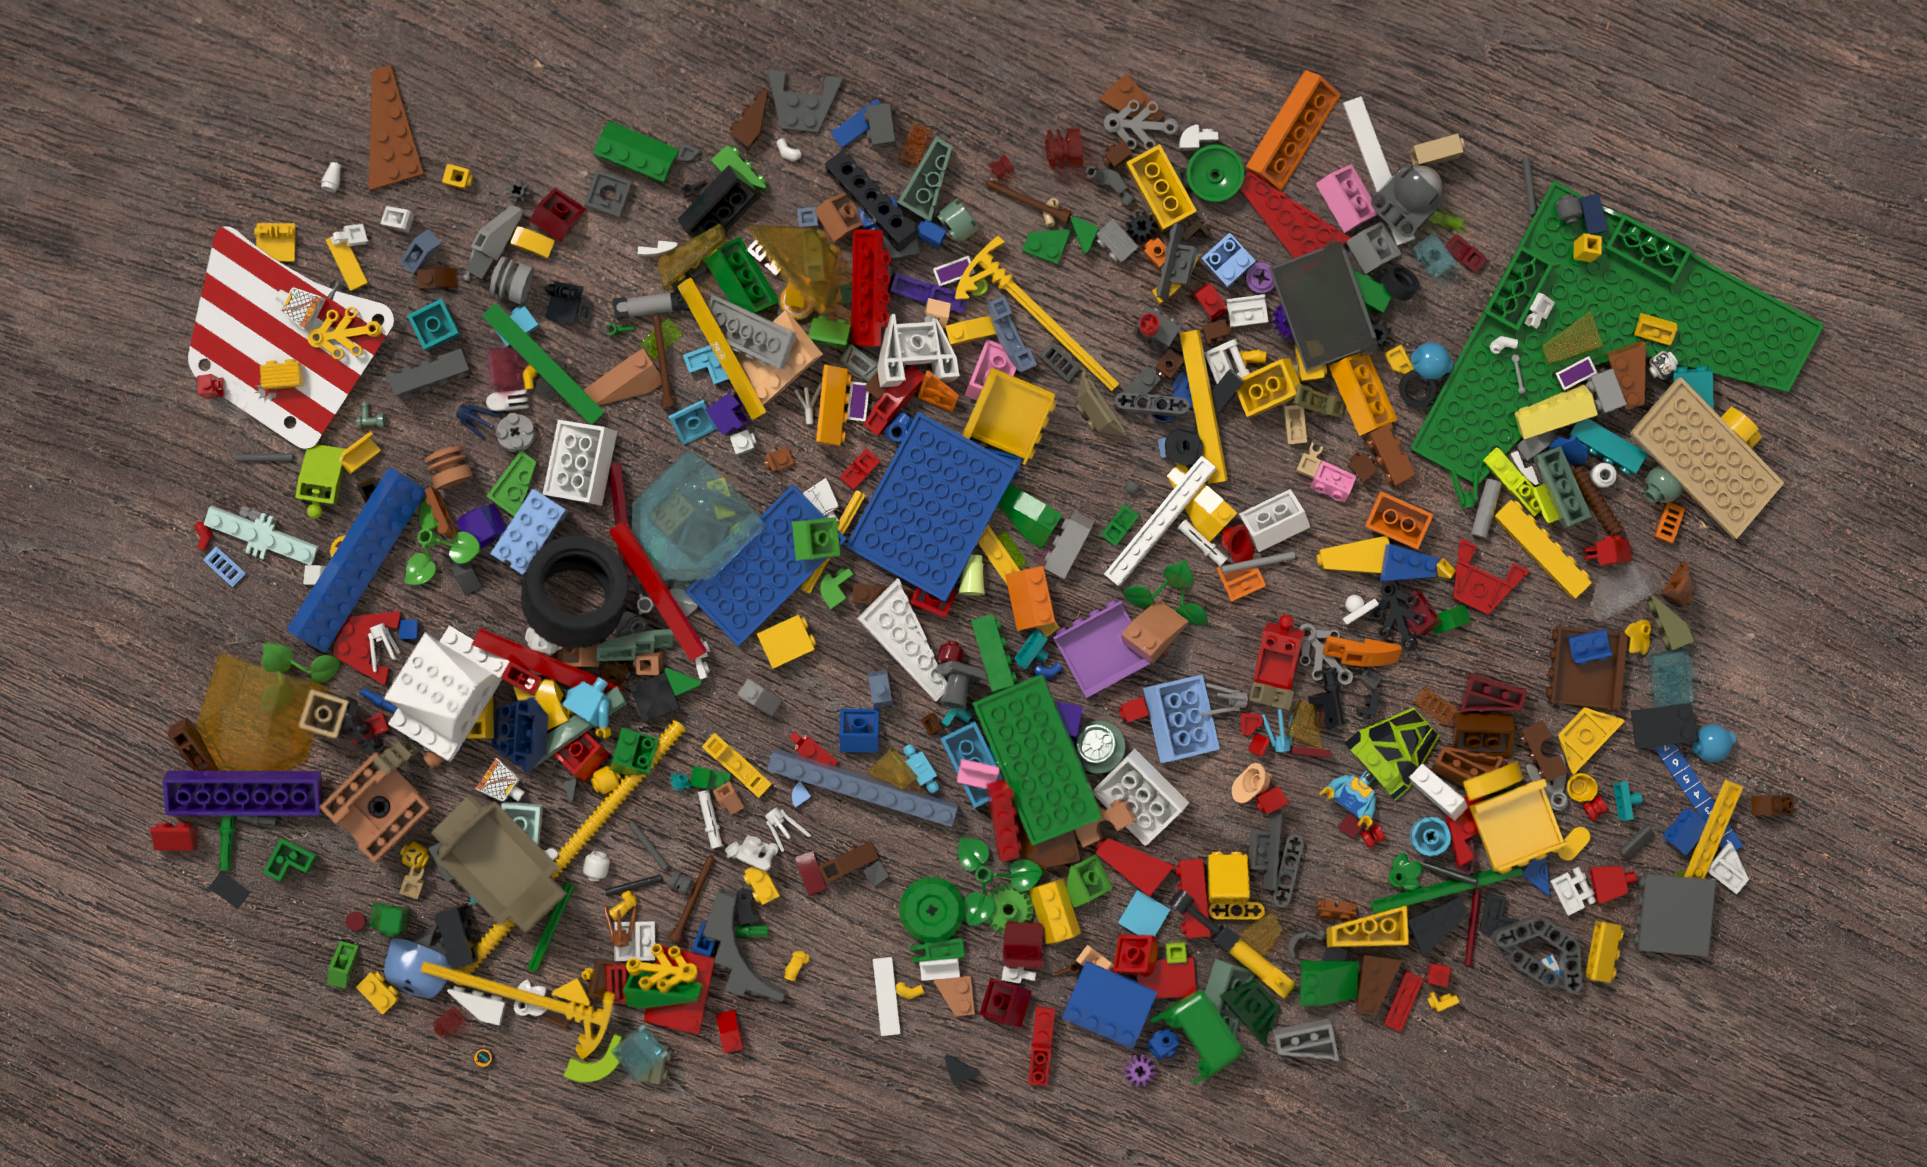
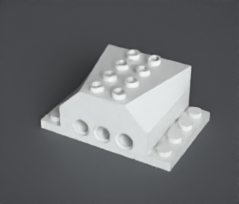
M451 626L448 627L440 641L427 633L423 635L384 698L398 707L388 723L389 725L450 762L502 681L500 677L509 662L506 659L472 646L473 639Z

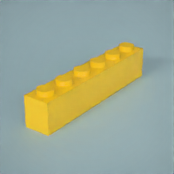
M1512 500L1508 501L1493 518L1571 599H1576L1592 583L1589 580L1591 577L1583 569L1580 571L1575 566L1577 562L1571 556L1567 557L1562 552L1564 549L1557 542L1553 543L1549 539L1550 535L1545 529L1542 528L1540 530L1536 526L1537 521L1530 514L1526 515L1522 511L1524 508L1516 500L1514 502Z

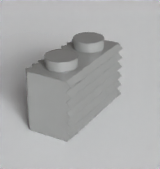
M1114 219L1096 233L1097 239L1095 241L1102 249L1106 247L1110 253L1108 255L1115 263L1119 261L1122 264L1138 249L1137 244Z

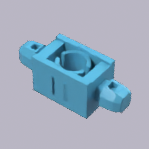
M911 744L904 747L903 751L906 757L910 758L905 763L918 784L921 786L926 783V788L930 793L939 789L938 784L932 779L937 774L923 752L921 751L916 754V749Z

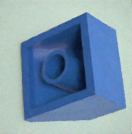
M841 709L840 752H878L879 709Z

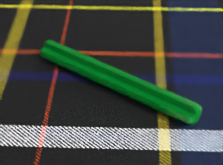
M564 883L562 889L567 895L552 910L527 969L530 971H538L575 885L572 883Z

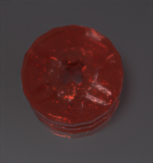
M1079 127L1067 128L1066 137H1062L1060 130L1056 129V138H1053L1051 129L1047 130L1045 151L1050 170H1055V161H1059V167L1063 169L1064 160H1068L1070 168L1083 167Z

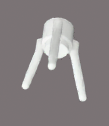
M384 623L371 627V633L368 634L373 672H377L374 639L377 642L384 641L392 660H395V656L388 640L396 653L400 654L399 648Z
M776 807L765 816L768 820L766 823L770 827L781 852H784V848L775 828L779 827L787 839H790V835L782 825L785 821L783 818L807 837H811V834L790 818L783 809L779 811Z

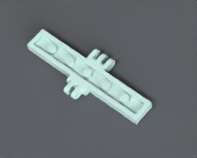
M214 506L209 507L204 525L248 541L246 554H250L252 548H254L252 556L257 557L259 551H261L259 558L264 560L269 549L308 565L313 564L319 546L274 530L275 525L272 524L273 516L269 515L266 522V514L262 513L260 519L256 518L255 522Z

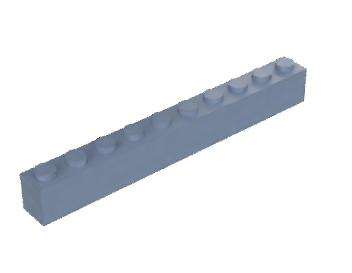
M776 748L772 752L767 769L770 772L952 827L958 804Z

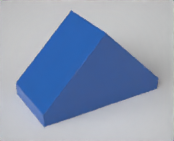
M702 921L691 951L710 957L716 942L708 940L703 935L707 922Z

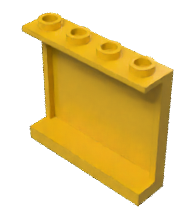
M991 367L962 436L968 439L973 437L1024 458L1023 464L1025 465L1027 460H1031L1035 453L1034 444H1039L1042 437V433H1040L1041 428H1046L1049 421V417H1047L1048 412H1053L1056 402L1053 401L1055 393Z
M1545 779L1535 780L1469 806L1493 871H1500L1501 874L1509 872L1514 865L1518 864V867L1529 864V860L1532 858L1536 860L1546 857V853L1550 851L1553 853L1564 850L1563 846L1569 844L1568 841H1563L1544 787L1547 786Z

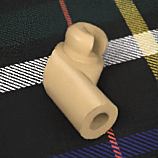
M1051 198L1046 203L1056 209L1059 207V201L1056 198ZM1043 211L1046 226H1054L1056 224L1054 216Z

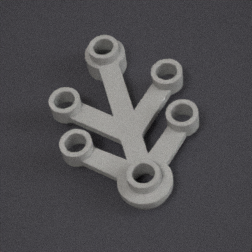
M1136 99L1130 100L1128 105L1118 114L1110 113L1104 119L1105 128L1110 132H1117L1129 149H1134L1137 141L1134 137H1130L1123 127L1131 128L1142 140L1146 150L1154 148L1156 142L1154 139L1149 138L1142 129L1164 130L1169 135L1176 133L1178 130V122L1173 118H1168L1165 122L1142 121L1149 114L1155 113L1158 110L1159 105L1153 100L1132 120L1124 118L1131 111L1135 112L1139 109L1140 104ZM1132 102L1137 104V107L1134 109L1130 107ZM1152 103L1155 104L1156 109L1151 110L1149 108V105ZM1115 120L1117 125L1111 126L1110 121ZM1172 124L1174 129L1168 130L1167 125ZM1133 140L1135 144L1134 146H1129L1127 142ZM1151 141L1153 142L1154 146L1152 148L1147 147L1146 143Z
M1311 624L1301 625L1298 630H1309L1310 636H1304L1299 663L1302 666L1310 664L1309 649L1311 643L1316 649L1314 670L1311 673L1312 678L1316 681L1323 678L1322 674L1320 678H1315L1314 673L1316 671L1320 672L1324 658L1330 667H1337L1335 672L1340 684L1346 685L1351 683L1353 679L1352 672L1343 669L1332 656L1323 655L1324 644H1321L1317 639L1327 638L1332 632H1336L1337 638H1340L1339 631L1316 630ZM1302 657L1308 658L1307 664L1302 663ZM1343 673L1348 675V679L1346 681H1343L1341 679V675Z

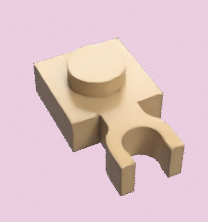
M1314 443L1310 445L1309 455L1303 453L1296 472L1314 479L1321 460L1316 457L1321 454L1323 449L1321 446L1319 451L1315 452L1313 450Z
M412 865L410 876L405 875L399 894L418 899L424 880H421L424 869L422 868L420 873L414 872L415 866Z

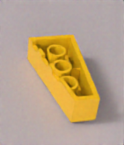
M1407 906L1326 928L1327 947L1408 945Z

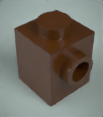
M1168 349L1155 367V370H1157L1156 374L1164 380L1166 378L1170 380L1184 362V359L1171 349Z
M1357 452L1349 459L1351 463L1347 465L1361 483L1378 471L1374 465V458L1369 453L1366 455L1365 452L1361 455Z

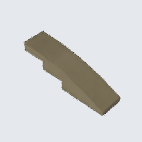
M406 738L398 741L383 754L378 755L373 762L387 775L406 764L421 751Z

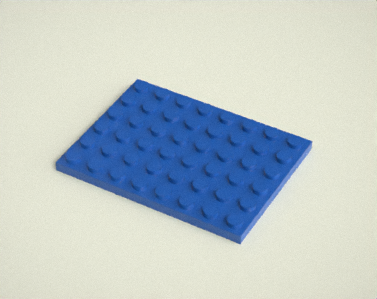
M917 412L852 533L846 548L946 602L1019 466Z

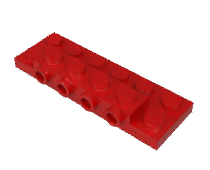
M853 230L851 345L881 346V327H887V322L890 318L887 312V303L890 300V295L888 294V283L890 282L888 264L891 261L889 250H883V230Z

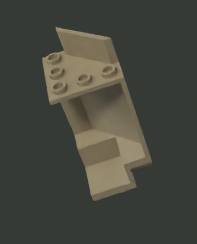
M469 795L431 832L443 845L439 849L440 854L436 860L500 926L511 918L525 933L529 932L539 920L567 895L551 878L560 867L495 801L490 806L486 804L482 807Z

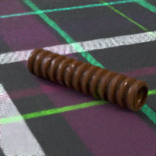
M1584 466L1577 467L1572 473L1580 491L1583 492L1582 496L1586 497L1585 501L1590 503L1589 507L1592 506V511L1596 512L1595 516L1599 517V522L1602 521V526L1606 527L1605 531L1609 532L1608 536H1615L1624 527L1620 526L1621 522L1617 521V516L1613 515L1614 511L1610 510L1611 507L1607 506L1608 502L1603 500L1604 496H1601V492L1597 491L1598 487L1594 486L1593 481L1590 480L1591 477L1587 475V470L1584 471Z

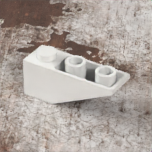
M460 986L448 989V993L480 1021L496 1025L502 1024L507 1001L502 1000L503 997L498 995H491V997L483 996L484 992L473 990L472 993L466 992L465 988Z

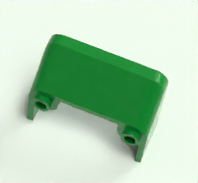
M1196 991L1169 1005L1151 1019V1022L1154 1023L1164 1018L1166 1023L1173 1028L1182 1026L1201 1055L1202 1059L1197 1062L1200 1075L1191 1081L1193 1085L1214 1075L1239 1058L1243 1053L1241 1045L1208 995L1203 991Z

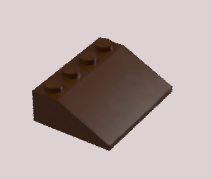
M1016 808L1017 816H1014V822H1017L1019 833L1016 836L1021 843L1022 850H1019L1020 859L1032 861L1041 869L1080 860L1074 830L1032 846Z

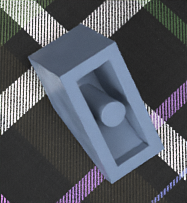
M428 229L414 238L400 262L412 274H415L417 269H420L435 254L442 242Z

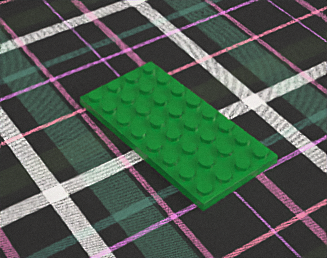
M1044 674L973 703L1008 787L1013 789V801L1032 846L1103 818Z

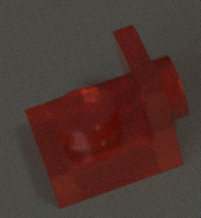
M453 1006L434 1021V1030L439 1036L446 1038L466 1020Z

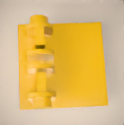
M257 223V228L254 229V233L257 235L256 246L276 261L295 262V223Z

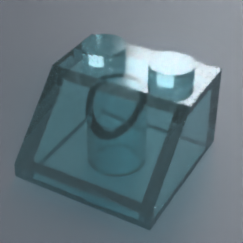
M644 1024L611 1051L635 1081L668 1054Z

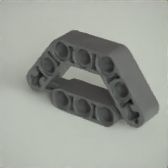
M1533 915L1493 931L1491 935L1492 942L1507 952L1506 959L1511 965L1548 988H1553L1557 985L1571 994H1576L1581 990L1580 944L1578 940L1543 917ZM1537 920H1540L1541 927L1536 930L1534 924ZM1519 927H1523V934L1521 936H1517L1516 933ZM1555 930L1557 936L1554 940H1551L1550 934ZM1501 934L1506 936L1503 938V942L1499 941L1502 938ZM1539 936L1557 948L1559 974L1515 946V944ZM1571 941L1573 944L1572 948L1567 951L1566 944ZM1519 952L1520 959L1517 962H1514L1513 956L1515 953ZM1572 960L1573 967L1568 970L1567 963ZM1535 963L1536 969L1530 972L1529 966ZM1550 973L1551 980L1546 983L1545 976ZM1573 981L1574 985L1568 987V984H1570Z

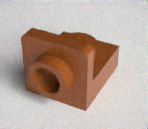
M787 446L770 454H765L767 458L764 460L768 471L772 469L773 473L795 464Z

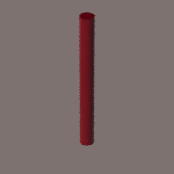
M1473 888L1464 965L1472 966L1481 889Z

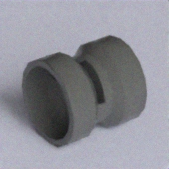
M675 870L667 887L677 889L680 894L685 895L693 878L683 876L681 872Z

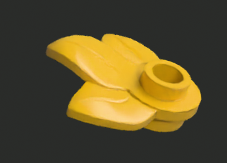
M1640 620L1636 623H1631L1625 630V634L1631 637L1629 653L1640 651L1641 655H1645L1649 650V634L1651 632L1649 621Z

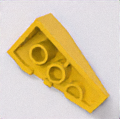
M1177 465L1167 475L1173 488L1188 473L1189 469L1187 467ZM1206 484L1202 486L1184 508L1195 529L1209 542L1237 514L1232 507Z

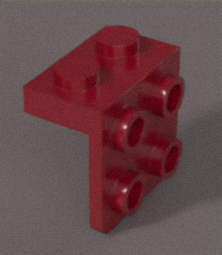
M1005 923L1002 952L1004 966L1010 969L1026 967L1031 970L1042 968L1043 925L1041 923Z

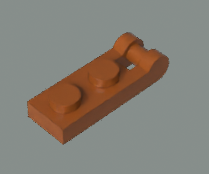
M431 486L424 490L427 496L426 502L433 509V518L439 523L438 532L449 539L455 538L457 530L441 493Z

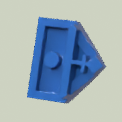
M1555 436L1554 443L1549 445L1546 452L1561 446L1568 464L1579 467L1583 466L1587 459L1588 446L1579 443L1577 436H1571L1570 439Z

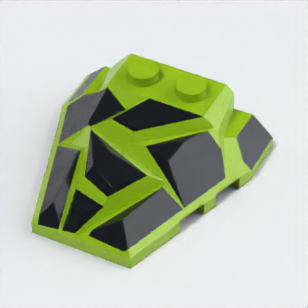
M1413 707L1357 731L1344 745L1379 781L1388 795L1396 801L1411 787L1412 782L1409 777L1424 764L1439 735Z

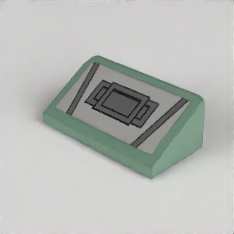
M851 344L839 360L867 382L878 371V364Z

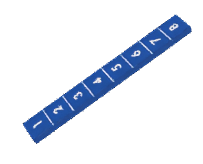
M1672 744L1653 747L1697 814L1707 822L1715 803L1677 746ZM1728 824L1719 846L1723 849L1730 841L1735 850H1737L1743 844Z

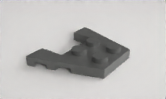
M768 70L780 128L783 130L819 133L843 78L825 76L823 95L784 91L786 71Z

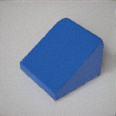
M400 620L399 639H419V620Z

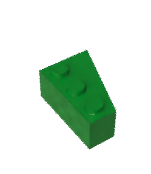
M372 903L369 926L378 931H384V935L387 936L402 934V932L408 930L410 907Z

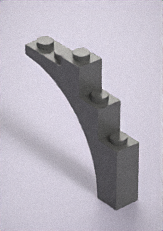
M719 888L703 935L708 940L717 942V940L721 941L714 963H717V966L720 968L732 969L725 990L730 995L739 997V995H744L746 989L749 990L750 994L756 996L761 994L767 996V999L770 1001L782 1002L786 990L762 977L749 964L741 951L734 927V907L737 894Z

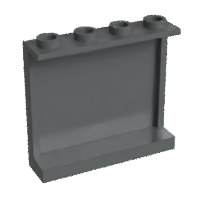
M1643 871V876L1639 878L1641 895L1637 897L1639 914L1635 916L1637 933H1634L1633 945H1636L1635 947L1639 951L1708 957L1716 880L1712 877L1696 878L1651 874Z

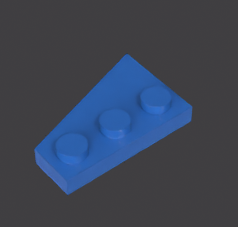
M1387 544L1385 546L1380 582L1436 577L1439 558Z

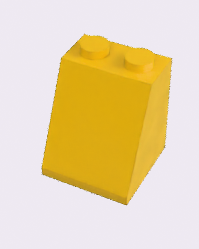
M1212 852V855H1208V904H1247L1249 899L1247 855H1242V852H1231V855H1223V852Z

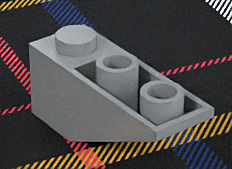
M513 205L508 207L479 230L471 247L498 261L524 210Z

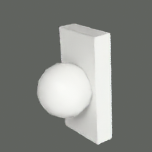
M1349 596L1346 599L1345 606L1351 613L1342 618L1341 621L1344 625H1348L1377 607V600L1372 599L1364 604L1361 596Z

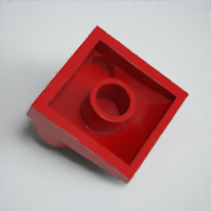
M1119 935L1113 972L1140 974L1143 977L1150 976L1155 970L1158 953L1156 937L1153 935Z

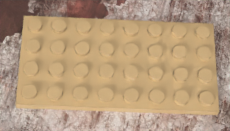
M1682 377L1674 381L1630 433L1733 539H1737L1784 484Z

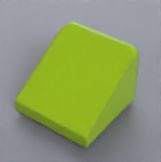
M1185 941L1165 943L1167 963L1187 962Z

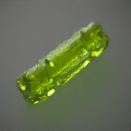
M1006 531L1001 533L998 538L1001 543H1004V547L1011 558H1014L1015 564L1018 567L1024 564L1026 560L1023 555H1020V551L1013 540L1009 539V534Z

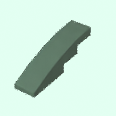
M671 629L651 630L612 639L597 645L596 660H635L636 654H654V648L673 647V632Z

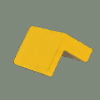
M371 431L344 450L338 461L350 474L381 452L371 439L373 436Z

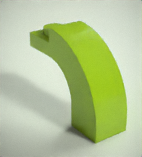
M614 1034L606 1055L600 1061L590 1063L572 1057L564 1077L578 1082H592L610 1074L623 1057L616 1054L617 1051H621L624 1045V1041H622L623 1035Z

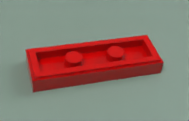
M1405 971L1383 1025L1402 1032L1424 980L1423 978Z

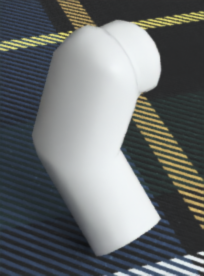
M1500 336L1490 344V350L1492 353L1498 354L1505 347L1516 349L1518 340Z

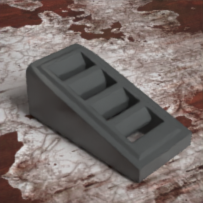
M1052 342L1039 356L1043 362L1067 382L1080 369L1073 360ZM1054 350L1055 354L1048 359L1047 356ZM1060 355V360L1054 365L1052 362ZM1066 360V365L1060 370L1058 367ZM1070 365L1073 366L1071 371L1065 375L1064 372Z

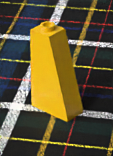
M1388 536L1321 549L1318 551L1319 554L1316 555L1317 564L1323 570L1381 574L1385 546L1389 544Z

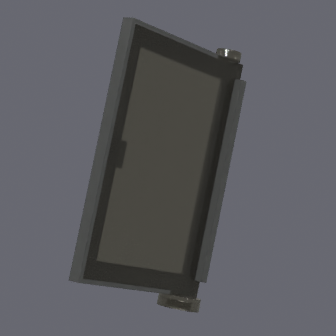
M1337 239L1326 242V247L1269 268L1305 371L1359 351L1361 356H1367L1380 350L1342 241L1338 242Z

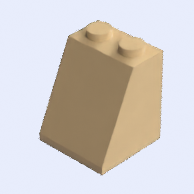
M310 690L298 727L327 737L336 738L348 701Z

